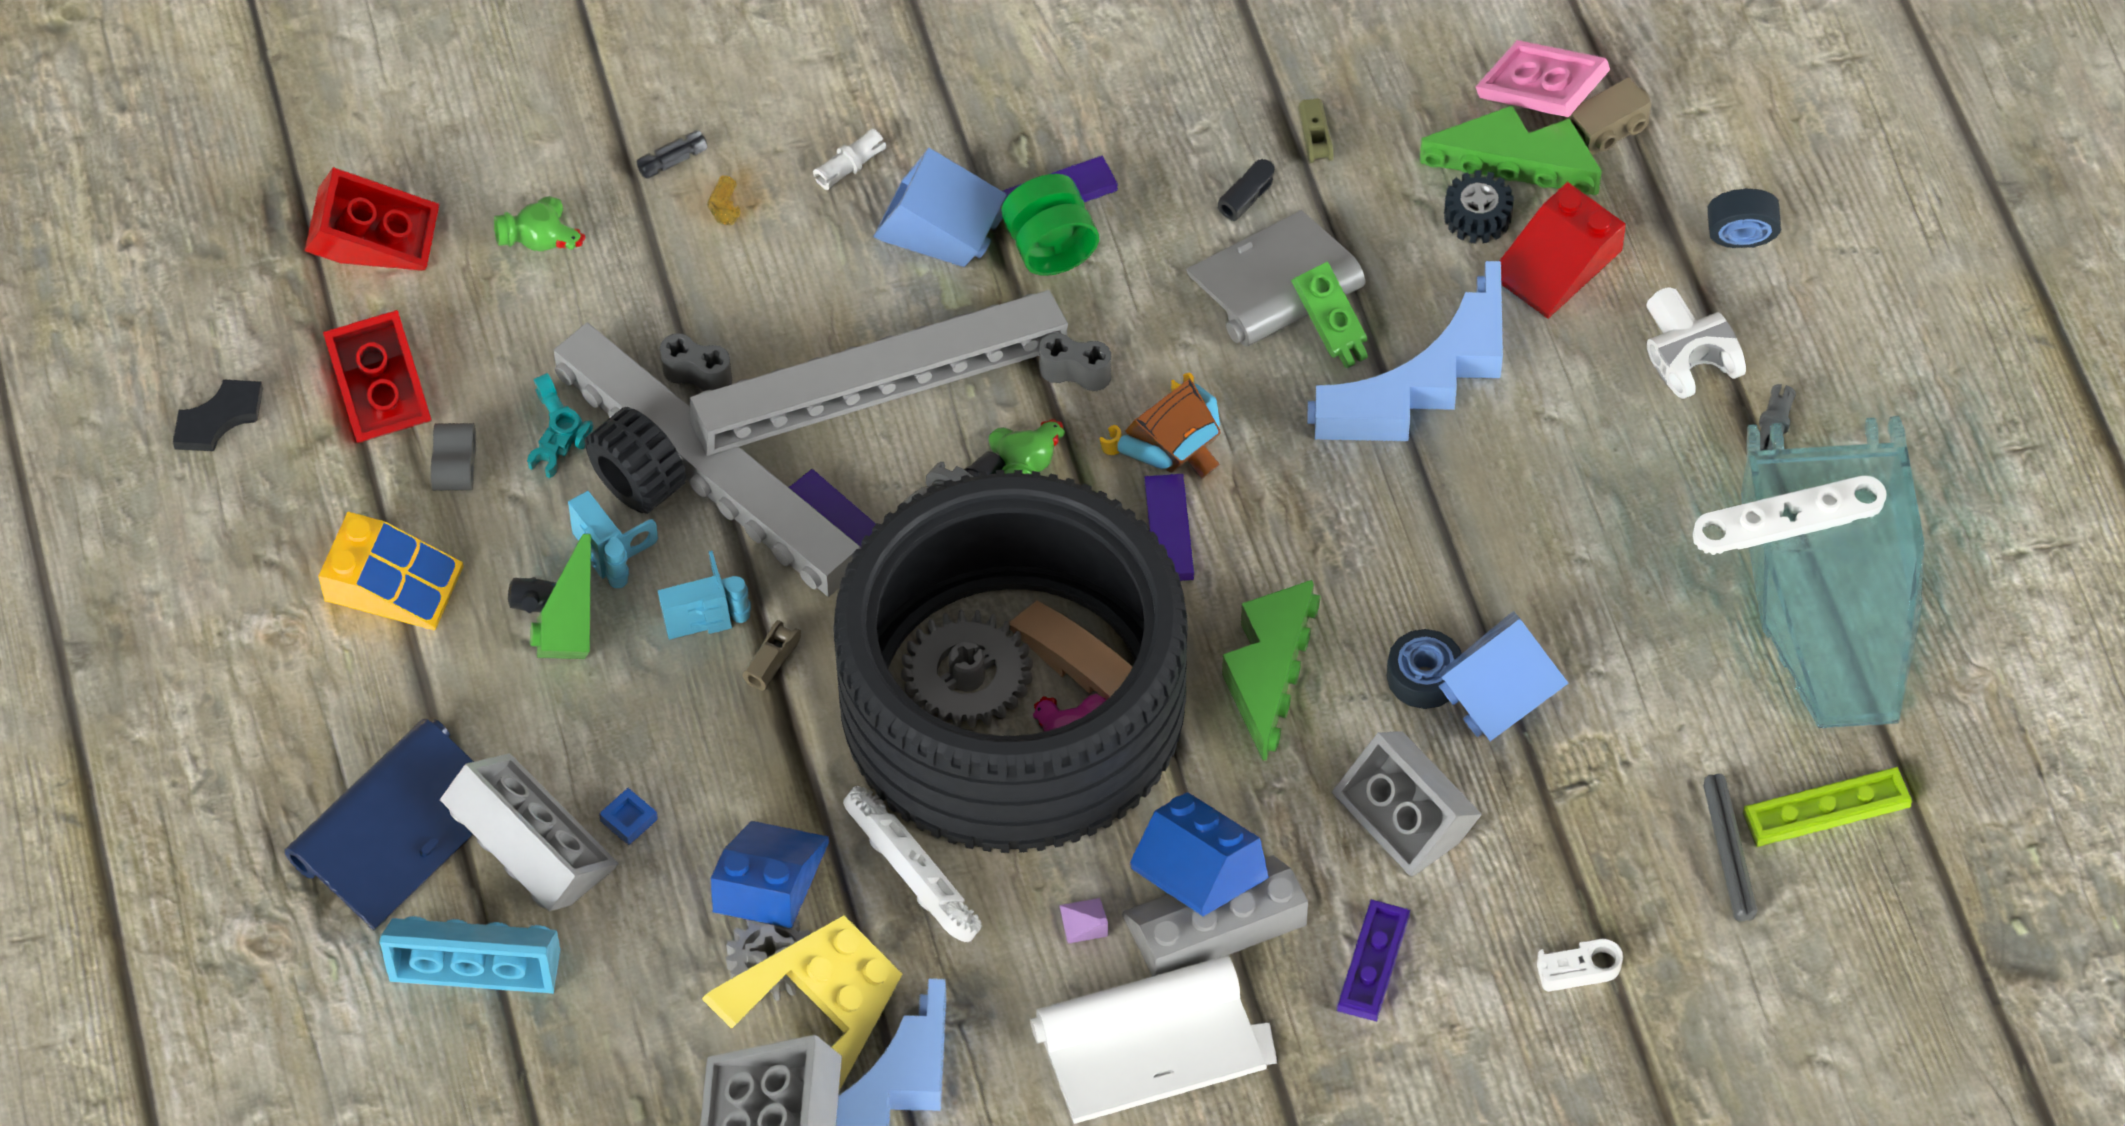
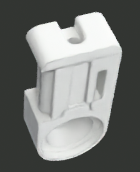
M1608 939L1580 942L1578 949L1544 954L1543 949L1538 952L1537 967L1542 986L1546 991H1554L1613 980L1620 973L1623 953L1615 942ZM1605 952L1614 958L1615 963L1609 968H1599L1592 962L1591 958L1596 953Z

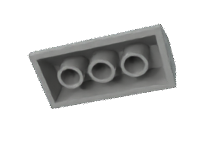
M510 753L465 764L440 799L450 810L451 816L457 822L465 825L477 837L478 844L486 851L491 852L504 865L507 874L520 881L532 894L533 900L549 912L572 905L610 874L619 864Z
M1274 855L1266 857L1268 879L1205 916L1198 914L1170 894L1123 911L1126 924L1151 975L1156 976L1227 956L1306 926L1308 900L1292 869Z

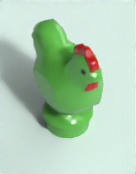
M551 196L540 199L538 203H531L525 206L516 216H512L509 212H504V215L494 216V232L498 246L507 245L512 247L515 242H519L533 251H546L556 247L572 250L575 247H581L586 237L585 234L580 232V229L567 227L560 222L559 219L563 213L562 202L560 199Z
M1050 419L1049 421L1041 422V426L1036 430L1014 432L1005 427L997 428L990 433L988 440L991 450L999 454L1004 460L1006 466L1002 470L1005 473H1014V470H1022V474H1032V471L1041 472L1048 467L1052 461L1054 446L1058 444L1059 438L1064 436L1065 432L1062 422Z

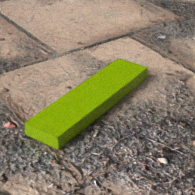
M1898 767L1747 805L1744 806L1743 815L1756 847L1910 808L1912 799Z

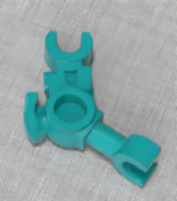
M546 373L533 380L537 386L535 391L542 404L546 405L550 412L549 427L538 441L539 448H535L528 455L527 462L531 470L540 461L549 462L545 467L546 477L551 478L558 470L557 459L559 455L566 457L573 442H575L576 448L584 449L586 445L585 438L593 432L594 426L592 421H582L578 413L568 406H563L552 379Z

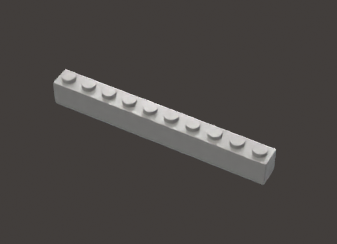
M1050 290L1037 294H1028L1017 300L1000 305H991L986 309L970 314L957 315L950 320L930 326H921L913 331L896 336H887L879 341L863 346L850 347L843 352L822 358H813L806 363L786 369L780 368L766 375L752 379H743L735 384L719 389L703 391L698 395L690 397V423L706 455L709 456L1039 356L1041 340L1052 333L1067 335L1068 322Z
M588 322L554 349L555 372L563 383L568 386L574 385L582 392L583 397L592 407L597 408L599 406L609 415V418L624 407L634 408L650 418L667 435L676 448L685 468L686 479L699 496L703 498L707 496L717 504L719 511L727 519H735L739 522L753 541L756 543L763 542L772 550L773 555L782 565H790L798 571L802 580L810 588H818L828 597L840 588L842 577H845L848 563H851L855 550L861 549L858 544L740 447L707 456L690 423V406Z

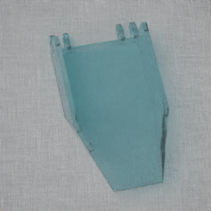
M1891 416L1889 418L1888 433L1891 443H1879L1878 424L1875 418H1866L1865 432L1867 444L1784 449L1781 424L1774 423L1770 429V440L1773 450H1760L1758 426L1748 425L1747 461L1741 488L1742 504L1858 476L1874 477L1886 489L1884 506L1879 514H1875L1874 517L1852 520L1851 523L1749 547L1762 629L1767 638L1772 639L1779 652L1778 658L1784 668H1788L1796 682L1795 688L1818 728L1897 724L1900 720L1921 617L1924 537L1906 444L1905 429L1899 416ZM1860 489L1859 492L1856 491L1855 493L1857 500L1862 503L1868 504L1876 500L1875 494H1871V490L1868 492L1867 489L1865 491ZM1784 509L1781 517H1788L1790 522H1794L1797 514H1791L1789 509Z

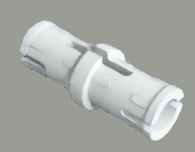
M870 129L851 145L840 147L837 150V155L813 170L815 177L821 175L816 179L818 184L823 189L828 190L849 173L853 172V174L859 172L862 169L863 163L886 148L885 142L878 143L883 140V137L875 129Z

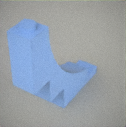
M1485 261L1484 276H1477L1476 292H1465L1460 307L1451 323L1426 350L1412 360L1391 371L1361 381L1337 385H1316L1315 401H1308L1307 424H1315V440L1408 441L1410 409L1455 410L1456 378H1501L1503 360L1501 261Z
M945 979L928 980V994H920L919 1016L904 1015L898 1031L885 1053L857 1083L838 1096L836 1126H889L890 1110L941 1111L946 1017Z

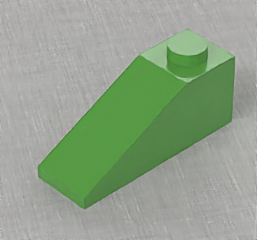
M583 534L538 616L537 622L531 623L530 645L537 646V658L585 659L590 652L591 534Z

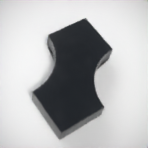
M223 379L220 389L208 402L195 408L178 410L173 437L174 449L214 451L219 439L227 431L241 424L258 421L263 393L262 382Z

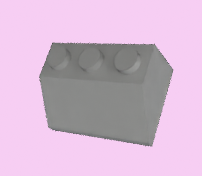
M1403 731L1378 732L1331 792L1409 876H1415L1457 846L1482 815Z

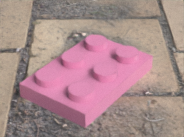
M1517 40L1476 85V90L1481 99L1569 117L1609 72L1610 68L1607 59L1603 57Z

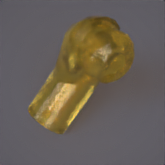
M726 175L720 176L707 201V207L718 223L729 226L736 223L741 212L739 205L734 207L733 201L729 200L737 183L733 178Z

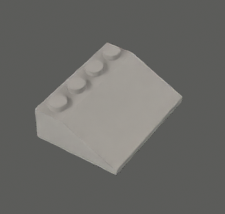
M811 1035L707 1057L700 1126H836L842 1056L817 1035Z

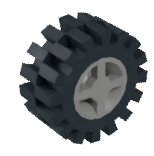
M1475 171L1474 177H1470L1469 172L1462 174V181L1456 177L1452 181V186H1448L1445 196L1444 221L1445 224H1449V231L1453 234L1458 230L1457 238L1464 240L1467 235L1470 236L1469 243L1475 244L1476 238H1482L1483 244L1489 243L1490 235L1495 240L1499 239L1501 231L1506 233L1512 221L1514 195H1511V187L1509 185L1504 187L1505 180L1501 177L1494 181V173L1488 172L1487 177H1481V171Z

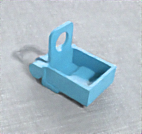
M586 491L568 501L572 533L578 541L583 534H591L592 567L602 579L605 577L608 579L610 586L622 588L628 583L629 568L626 564L627 559L657 542L656 522L653 519L647 520L622 534L591 493ZM648 531V536L642 543L630 546L632 539L636 535Z
M712 550L708 551L713 572L712 577L657 590L669 640L708 630V634L732 628L730 617L737 623L746 622L750 617L751 603L748 599V587L744 580L738 576L721 579Z

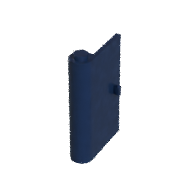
M424 718L421 719L284 849L287 859L301 874L310 879L317 876L373 931L474 835L465 825L457 822L451 816L450 810L440 801L463 766L474 761L449 738L450 733L447 728L436 719L432 721Z

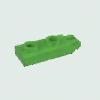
M1328 261L1292 279L1291 282L1332 358L1339 356L1345 368L1355 365L1350 350L1353 351L1359 362L1367 359L1368 354L1362 344L1367 341V336Z

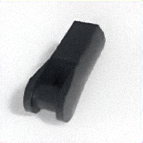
M1267 159L1255 161L1244 173L1243 177H1240L1218 199L1217 209L1220 213L1231 221H1237L1257 198L1272 186V176L1275 171L1274 164Z

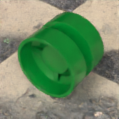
M1047 174L1028 180L1012 191L1003 203L1001 210L1003 220L1011 237L1016 241V247L1026 268L1033 274L1050 276L1069 271L1087 260L1099 244V232L1088 210L1085 208L1084 201L1075 182L1066 175Z

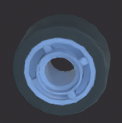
M1751 188L1735 189L1716 196L1707 206L1710 238L1716 244L1724 247H1758L1776 239L1781 232L1779 200L1770 192Z
M1414 630L1399 637L1390 648L1386 676L1390 690L1398 700L1411 707L1429 709L1446 704L1449 700L1439 687L1445 681L1439 672L1462 654L1461 649L1452 638L1435 630ZM1420 667H1428V668H1430V669H1432V670L1424 671V670H1420L1419 668H1420Z

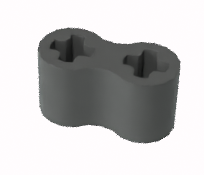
M679 333L671 334L661 342L662 370L668 381L677 384L691 383L698 386L702 391L715 390L732 385L730 356L723 347L717 345H698L687 335Z
M1062 333L1048 334L1041 340L1039 345L1040 373L1046 381L1051 383L1075 382L1089 391H1099L1109 385L1111 381V351L1105 343L1100 341L1076 342Z
M475 423L434 424L433 453L431 458L432 491L473 490L474 460L476 455Z

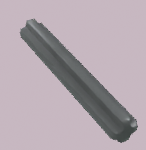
M1720 773L1708 775L1704 779L1703 787L1734 918L1739 922L1751 921L1756 918L1757 906L1726 777Z

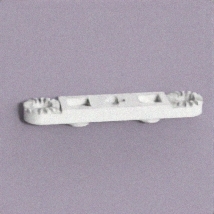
M1858 476L1705 513L1695 523L1693 530L1694 544L1698 546L1699 550H1704V553L1708 554L1709 552L1711 555H1715V553L1721 554L1724 551L1736 548L1738 550L1851 523L1852 520L1874 517L1875 514H1879L1884 506L1886 489L1874 477ZM1860 489L1862 491L1867 489L1868 492L1871 490V494H1875L1876 500L1868 504L1862 503L1857 500L1855 493L1856 491L1859 492ZM1784 509H1789L1791 514H1797L1794 522H1790L1788 517H1781ZM1709 525L1711 527L1715 525L1716 528L1720 527V530H1723L1725 536L1719 540H1711L1704 535L1703 530L1705 527L1708 528Z
M853 787L843 801L844 807L870 838L871 846L885 856L917 895L918 903L924 909L931 912L950 935L958 940L970 942L982 927L981 920H978V915H972L974 911L972 909L969 911L968 906L963 904L964 898L897 817L886 811L883 801L877 800L879 796L877 794L872 796L873 791L869 790L867 792L865 787Z

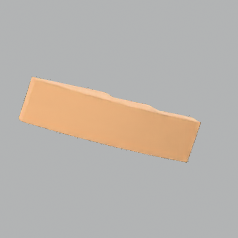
M1037 600L1009 622L1010 630L1013 633L1019 631L1021 633V640L1028 644L1061 677L1068 674L1089 694L1095 690L1107 700L1121 686L1132 669V666L1090 632Z

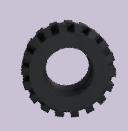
M621 408L585 438V448L589 460L601 481L622 503L639 513H650L685 484V468L679 453L670 439L650 418L634 408Z

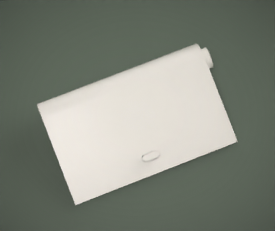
M1228 955L1036 1009L1037 1018L1030 1020L1036 1042H1044L1074 1124L1267 1069L1265 1059L1240 1000L1236 971Z

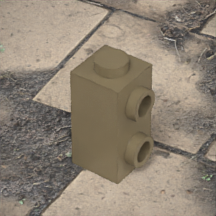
M1628 77L1582 102L1567 119L1570 118L1588 150L1594 155L1599 151L1605 152L1611 149L1616 142L1630 134L1636 135L1644 130L1649 123L1652 103L1646 90L1641 87L1639 88Z

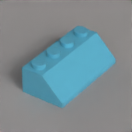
M410 916L405 919L392 918L380 938V946L390 982L554 994L561 949L557 930H550L545 926L532 925L528 928L509 927L499 922L480 925L468 924L458 919L438 922Z

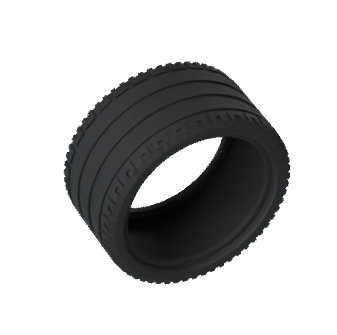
M996 470V474L987 475V472H979L978 476L970 478L969 475L961 476V480L955 482L952 479L944 481L943 486L937 488L934 485L927 488V493L923 495L917 493L912 496V501L909 503L902 502L897 506L895 513L889 512L886 514L884 522L882 524L877 523L872 528V534L864 537L861 549L855 550L851 563H848L846 567L845 577H842L833 628L841 721L848 747L862 776L865 775L867 784L876 791L879 799L882 801L887 800L888 807L894 813L899 812L902 819L906 822L913 821L916 828L921 831L925 829L931 831L933 837L939 839L943 836L948 839V843L955 845L957 842L964 843L966 848L973 849L974 846L983 847V851L991 852L992 848L1001 849V853H1009V849H1019V853L1027 852V849L1037 848V851L1045 850V846L1054 845L1055 848L1061 847L1063 842L1071 840L1074 843L1080 841V837L1087 834L1090 837L1096 834L1097 829L1101 827L1104 829L1112 825V820L1115 818L1120 820L1126 816L1127 810L1138 806L1141 796L1146 798L1151 792V787L1157 785L1161 779L1162 771H1166L1170 759L1175 753L1184 722L1188 621L1183 589L1178 572H1175L1172 559L1168 557L1165 546L1163 544L1159 545L1157 535L1153 531L1150 532L1148 530L1147 524L1142 519L1137 520L1135 513L1130 508L1125 510L1122 508V503L1117 499H1108L1107 493L1101 490L1095 492L1092 490V486L1085 483L1082 486L1075 484V480L1068 477L1066 480L1058 479V475L1050 473L1048 477L1040 475L1038 471H1032V474H1022V470H1014V473ZM1006 589L1045 592L1080 604L1101 617L1118 633L1135 660L1130 673L1121 686L1095 710L1076 721L1049 731L1016 736L978 733L946 723L928 713L907 696L896 683L888 669L898 648L906 637L931 614L957 600L979 593Z

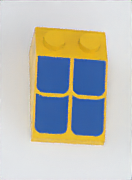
M347 512L318 577L324 601L436 630L464 565L462 561L385 521Z

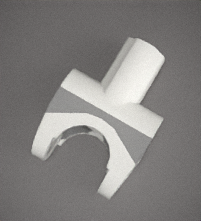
M1671 287L1656 292L1646 304L1647 309L1663 332V334L1648 339V354L1663 381L1679 398L1684 399L1695 394V383L1690 369L1695 365L1712 364L1720 368L1723 373L1727 372L1733 379L1745 374L1746 365L1742 349L1735 333L1721 313L1716 312L1696 320L1677 289Z

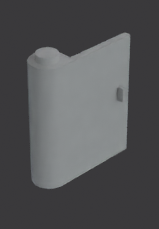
M1302 210L1186 269L1187 275L1227 311L1229 322L1226 323L1227 332L1235 343L1240 342L1245 347L1309 315L1291 282L1295 277L1328 261L1345 295L1365 285L1364 273L1356 258Z

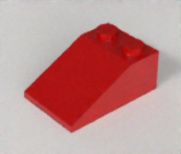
M333 167L318 187L305 251L342 264L425 271L440 204Z
M1566 182L1542 204L1499 260L1501 261V285L1549 319L1622 251L1626 223L1572 184Z
M398 310L323 332L357 444L432 421Z

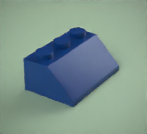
M1189 792L1174 797L1169 803L1154 811L1130 861L1133 871L1202 916L1207 915L1269 878L1260 837Z

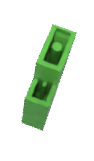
M1509 106L1421 138L1419 161L1421 164H1426L1430 167H1443L1465 173L1469 172V174L1481 171V175L1486 176L1488 172L1494 173V177H1501L1505 181L1530 183L1543 188L1560 189L1566 182H1569L1585 195L1599 194L1602 171L1570 118L1528 133L1513 106Z
M1312 580L1242 603L1241 626L1250 645L1223 654L1222 676L1263 761L1267 760L1269 751H1277L1281 736V728L1277 727L1279 717H1287L1291 702V695L1286 694L1289 683L1296 685L1300 673L1301 661L1296 659L1299 650L1306 652L1311 634V628L1306 627L1308 619H1315L1318 613L1321 595L1313 594L1314 583Z

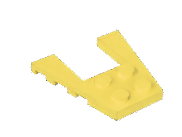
M844 915L709 991L702 998L732 1029L786 974L844 1032L831 1047L842 1056L839 1091L903 975Z

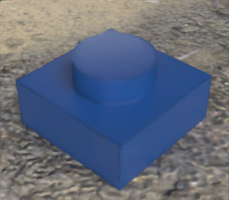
M629 788L623 791L599 813L600 822L628 846L658 820L657 811Z

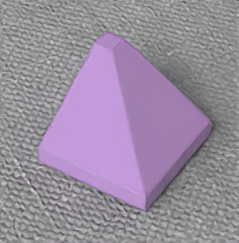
M1100 898L1060 905L1067 944L1108 937L1107 917Z

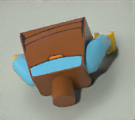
M1192 373L1183 374V384L1177 383L1174 379L1171 380V393L1136 418L1125 430L1128 435L1122 436L1120 428L1117 425H1111L1108 431L1112 439L1107 440L1100 437L1101 448L1107 455L1121 453L1156 468L1166 469L1170 473H1173L1188 462L1200 478L1203 479L1220 465L1207 449V446L1221 434L1217 399L1198 384H1194Z

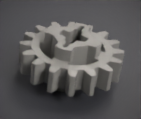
M746 919L747 930L735 928V941L727 942L728 956H726L727 970H731V979L768 959V956H773L810 935V931L803 930L800 932V921L797 919L792 929L762 922L756 924L755 921ZM786 974L768 992L772 993L775 1001L780 1000V991L786 990L792 996L796 994L795 983Z

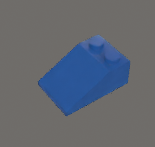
M750 821L723 849L711 876L713 912L792 929L829 844V836Z

